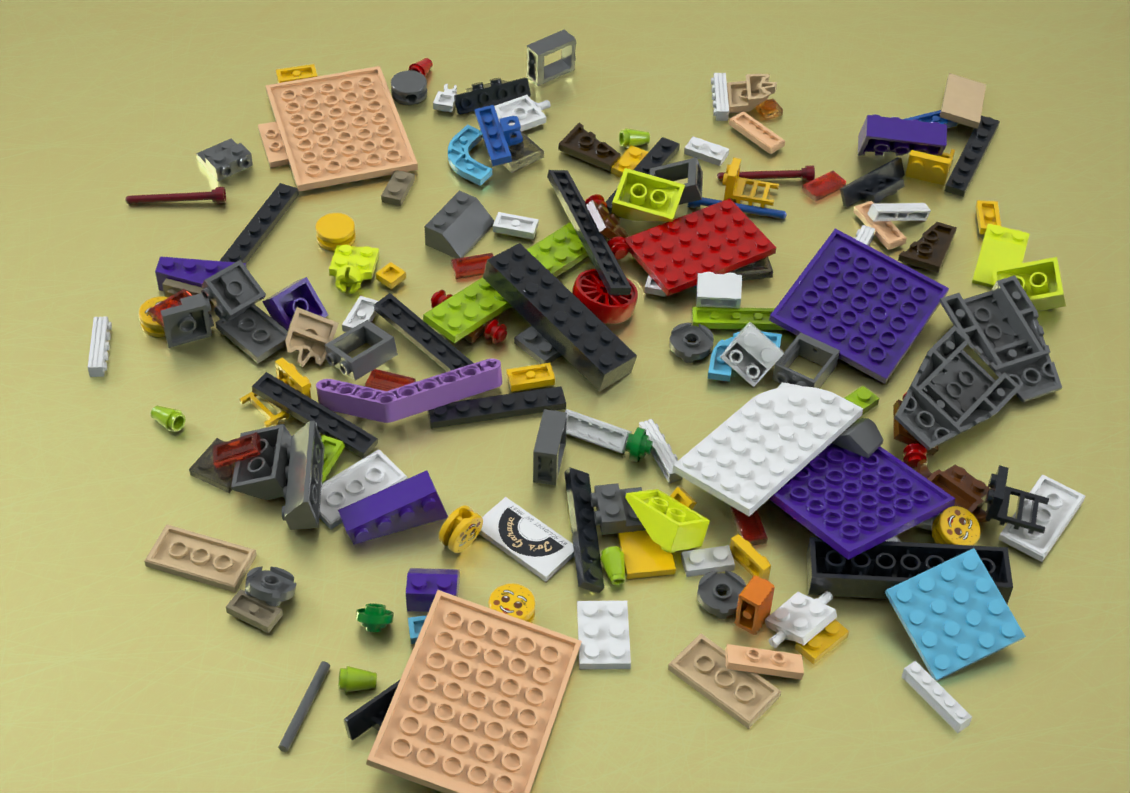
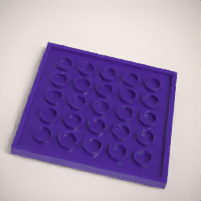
M834 229L771 313L769 321L797 336L801 332L840 350V360L885 384L941 304L939 300L947 295L949 288L853 237Z
M832 443L769 498V500L847 559L943 512L945 509L954 506L955 503L954 497L881 446L869 458H866Z

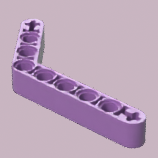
M486 359L389 391L334 379H323L316 384L318 403L331 411L390 423L500 387L502 385L501 362L498 359Z

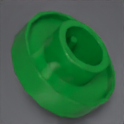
M637 427L634 434H629L626 452H630V461L638 463L640 458H644L646 454L650 455L653 441H650L649 435H646V429Z
M366 604L365 608L357 609L356 620L362 622L361 625L366 627V631L381 632V628L387 627V624L392 623L394 613L386 610V606L383 604Z

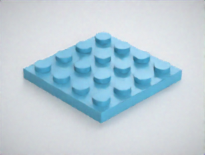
M974 548L885 591L930 675L936 681L1026 637Z

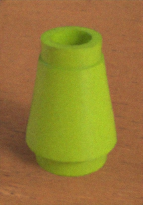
M625 128V130H621L619 133V143L621 146H625V148H629L631 145L649 144L650 142L649 132Z
M157 405L151 411V417L170 432L180 431L185 425L186 419L180 410Z
M617 546L605 548L601 552L600 560L611 584L619 585L624 583V552Z
M349 666L340 668L339 689H345V692L376 688L377 673Z

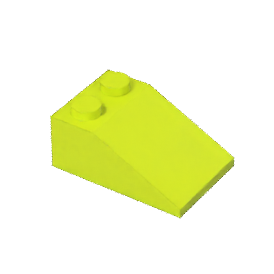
M625 168L612 202V213L631 221L673 222L685 185Z
M988 224L972 283L993 288L992 269L1021 264L1030 233Z
M1057 257L992 269L994 285L998 280L1015 275L1036 310H1048L1066 306Z
M659 489L626 493V500L651 539L659 544L662 550L674 553L679 550H691V548L702 547L710 520Z

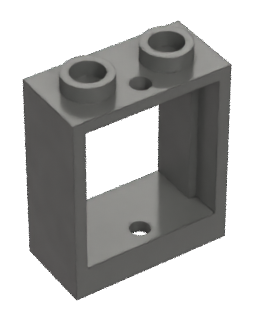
M564 29L527 45V77L534 84L540 86L575 70L576 39ZM562 49L560 60L544 66V56Z
M697 157L650 168V175L666 180L677 181L688 178V183L684 184L685 188L679 205L702 200L703 171Z
M369 320L364 321L325 344L327 362L355 381L398 355L394 337ZM365 343L372 346L353 358L347 355Z
M800 332L783 356L775 363L772 380L780 384L783 382L820 389L837 367L840 350ZM798 355L823 366L814 379L789 368Z
M546 409L543 411L533 451V482L549 485L557 484L566 446V412Z

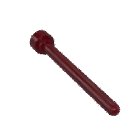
M809 165L801 168V170L740 172L739 177L747 179L801 178V180L806 182H814L815 167L814 165ZM726 172L718 173L717 179L723 180L724 173Z
M216 187L211 192L127 196L125 201L128 204L212 200L217 204L226 203L225 187Z

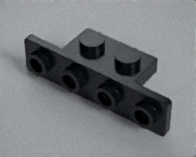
M525 77L512 81L493 78L487 84H483V82L472 84V87L467 88L466 92L454 95L457 113L464 114L475 111L474 109L499 105L525 95L530 97L531 93L528 79Z
M897 157L842 187L840 192L843 206L849 207L860 200H872L873 203H879L883 198L896 194L897 190L905 187L904 180L901 179L905 175L902 158Z
M400 680L344 718L348 738L354 740L371 727L378 731L380 730Z

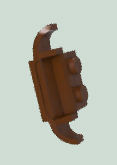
M923 459L917 463L916 471L954 497V506L970 511L979 523L987 522L985 521L986 511L982 509V506L990 488L984 482L977 480L967 473L964 468L956 464L945 471L938 469L931 473L927 466V460Z

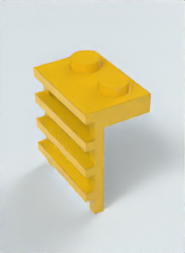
M951 149L950 154L943 152L941 156L911 150L905 177L945 186L955 150Z
M733 158L731 165H727L726 173H724L722 185L726 186L724 200L729 198L736 199L738 204H740L741 200L748 201L749 206H752L753 202L759 203L761 208H764L765 205L773 206L774 200L767 199L770 188L778 190L779 184L739 177L741 159ZM746 184L753 185L750 196L743 195ZM758 186L765 187L762 198L755 197Z
M283 357L276 360V378L311 398V383L306 376H302L292 363L289 364ZM253 392L239 399L241 404L249 401L267 419V421L263 422L266 428L271 425H278V421L283 418L285 420L290 418L288 413L268 402L278 412L277 415H274L256 398L258 395Z

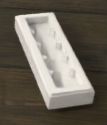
M566 409V434L625 454L627 440L632 431Z

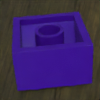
M307 277L295 281L262 301L271 318L287 331L297 307L324 318L329 315Z
M410 568L407 573L406 584L407 611L429 612L437 590L458 597L460 569Z

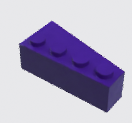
M876 114L867 115L858 136V156H865V152H875V156H883V152H894L896 156H903L911 152V150L941 156L947 145V125L938 122H921L916 119L905 120L899 117L889 118Z
M160 257L155 270L158 289L164 292L162 284L166 278L202 287L205 279L235 262Z
M427 470L338 510L353 545L448 518Z

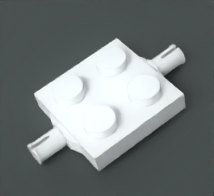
M528 95L494 107L498 119L517 116L521 125L520 132L546 123V116L541 110L550 108L551 105L548 100L536 103Z
M825 591L818 599H813L800 592L794 594L765 619L766 627L776 632L769 639V644L776 648L784 640L796 641L802 645L808 643L837 618L836 609L826 605L833 600L832 594Z

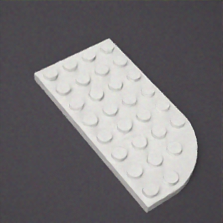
M790 386L765 391L753 397L673 464V472L750 516L860 418L863 408L835 393L819 388Z

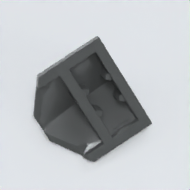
M860 418L838 436L832 444L869 458L883 444V438L872 420Z

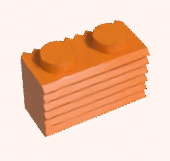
M756 575L752 577L739 594L734 622L736 626L753 635L760 631L762 625L765 624V619L771 612L775 589L771 582Z

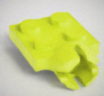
M350 245L336 246L329 267V276L336 277L335 285L339 291L346 294L347 287H351L350 294L360 288L361 282L364 279H372L379 258V248Z

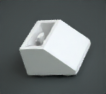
M698 273L696 307L740 308L742 275H736L735 273Z
M749 321L720 358L754 387L783 356L784 352Z

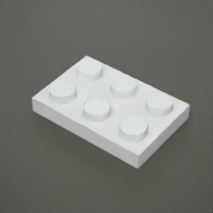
M577 601L578 640L582 641L579 648V670L630 669L631 656L627 601Z

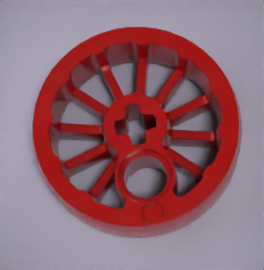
M596 269L580 273L572 289V293L605 324H617L628 320L635 310L638 299L637 288L628 278L627 280L632 287L630 295H609Z

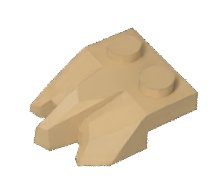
M770 74L746 75V81L728 82L729 113L751 111L776 92L777 82H769Z
M297 307L285 340L287 351L290 353L295 350L299 351L297 364L301 367L306 364L310 357L314 358L315 363L321 366L327 354L325 344L333 340L339 323Z

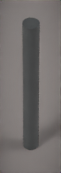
M325 661L320 663L278 746L281 751L288 752L330 669L329 663Z

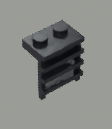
M999 465L996 474L992 473L989 479L988 487L990 489L985 503H988L985 521L990 522L991 519L1000 521L999 525L1002 526L1008 523L1014 525L1013 529L1016 530L1022 527L1028 529L1030 534H1033L1034 531L1044 534L1045 527L1037 525L1036 519L1039 503L1047 505L1049 498L1006 486L1009 468ZM1010 494L1018 496L1015 518L1007 516ZM1024 499L1032 500L1029 522L1022 520Z

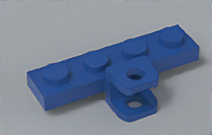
M494 105L474 109L492 166L512 162L508 146L523 141L518 117L509 116L498 119Z

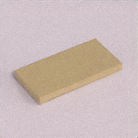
M949 73L940 118L978 128L986 84Z
M166 525L144 562L146 567L236 593L257 553L255 549Z
M699 634L668 664L669 671L748 729L781 696V691L757 673L726 669L725 650L703 634Z

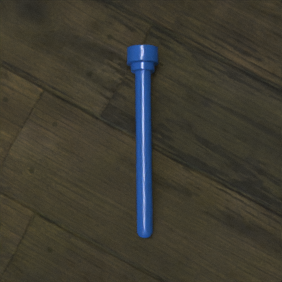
M702 197V200L689 202L687 207L696 209L700 205L711 206L722 200ZM735 203L744 213L784 219L787 216V213L782 210Z

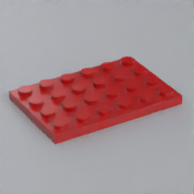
M730 198L674 219L673 222H666L624 238L629 246V253L667 296L697 285L698 273L713 272L714 274H725L776 254V246Z

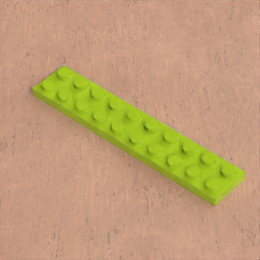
M571 222L527 249L555 277L588 257ZM482 277L423 314V321L453 343H456L510 308L511 305Z

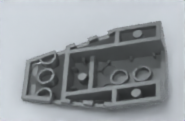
M1015 275L996 281L991 291L963 299L960 293L940 298L939 302L951 322L971 340L968 345L998 377L1005 372L1021 387L1015 395L1022 402L1062 389L1055 364L1051 362L1049 356V346L1045 344L1043 328L1039 325L1037 319L1039 317L1037 310Z
M955 325L927 352L894 417L927 450L996 415L1021 388L1005 372L995 380L963 350L971 340Z

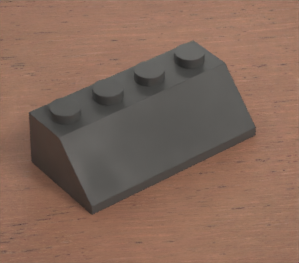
M309 421L291 438V446L287 447L289 466L285 468V475L288 482L287 486H284L283 489L286 505L282 506V519L287 522L290 530L319 528L325 447L315 421Z

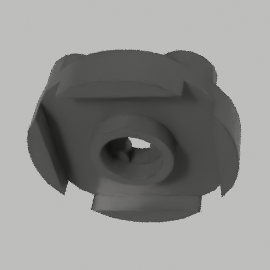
M682 323L673 328L669 346L676 356L682 358V361L692 363L694 360L703 359L712 353L714 338L712 332L704 325L699 324V327L692 326V323Z
M262 566L253 568L247 573L245 594L263 600L269 606H279L282 601L291 599L295 594L296 583H294V576L284 569L270 567V571H262Z
M711 571L705 574L699 581L697 601L707 612L716 615L719 619H726L729 615L737 613L739 594L746 584L739 575L731 571H725V573ZM717 591H727L726 596H720Z

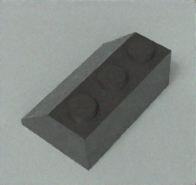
M459 190L424 226L425 245L461 261L492 228L494 219L476 197Z
M284 424L241 433L231 485L234 491L263 500L284 497L283 489L284 486H287L288 482L285 468L289 466L287 447L291 446L292 438Z

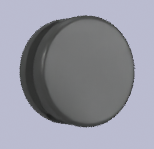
M411 70L397 73L391 79L392 98L403 105H414L422 102L427 97L426 77L417 71Z

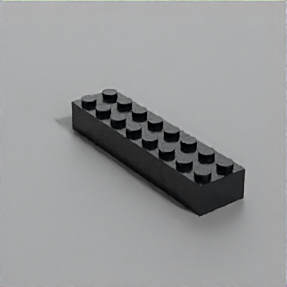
M519 243L487 260L483 278L599 392L632 372L637 355L523 245Z
M810 537L806 555L808 595H822L825 591H828L832 596L888 599L885 594L887 589L974 548L1008 605L1013 590L1008 547L884 541L847 559L822 539Z

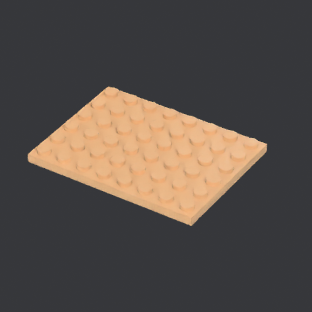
M380 66L265 85L298 192L388 176L397 170L404 172L418 170V163Z
M437 590L370 751L366 765L443 793H530L582 641Z

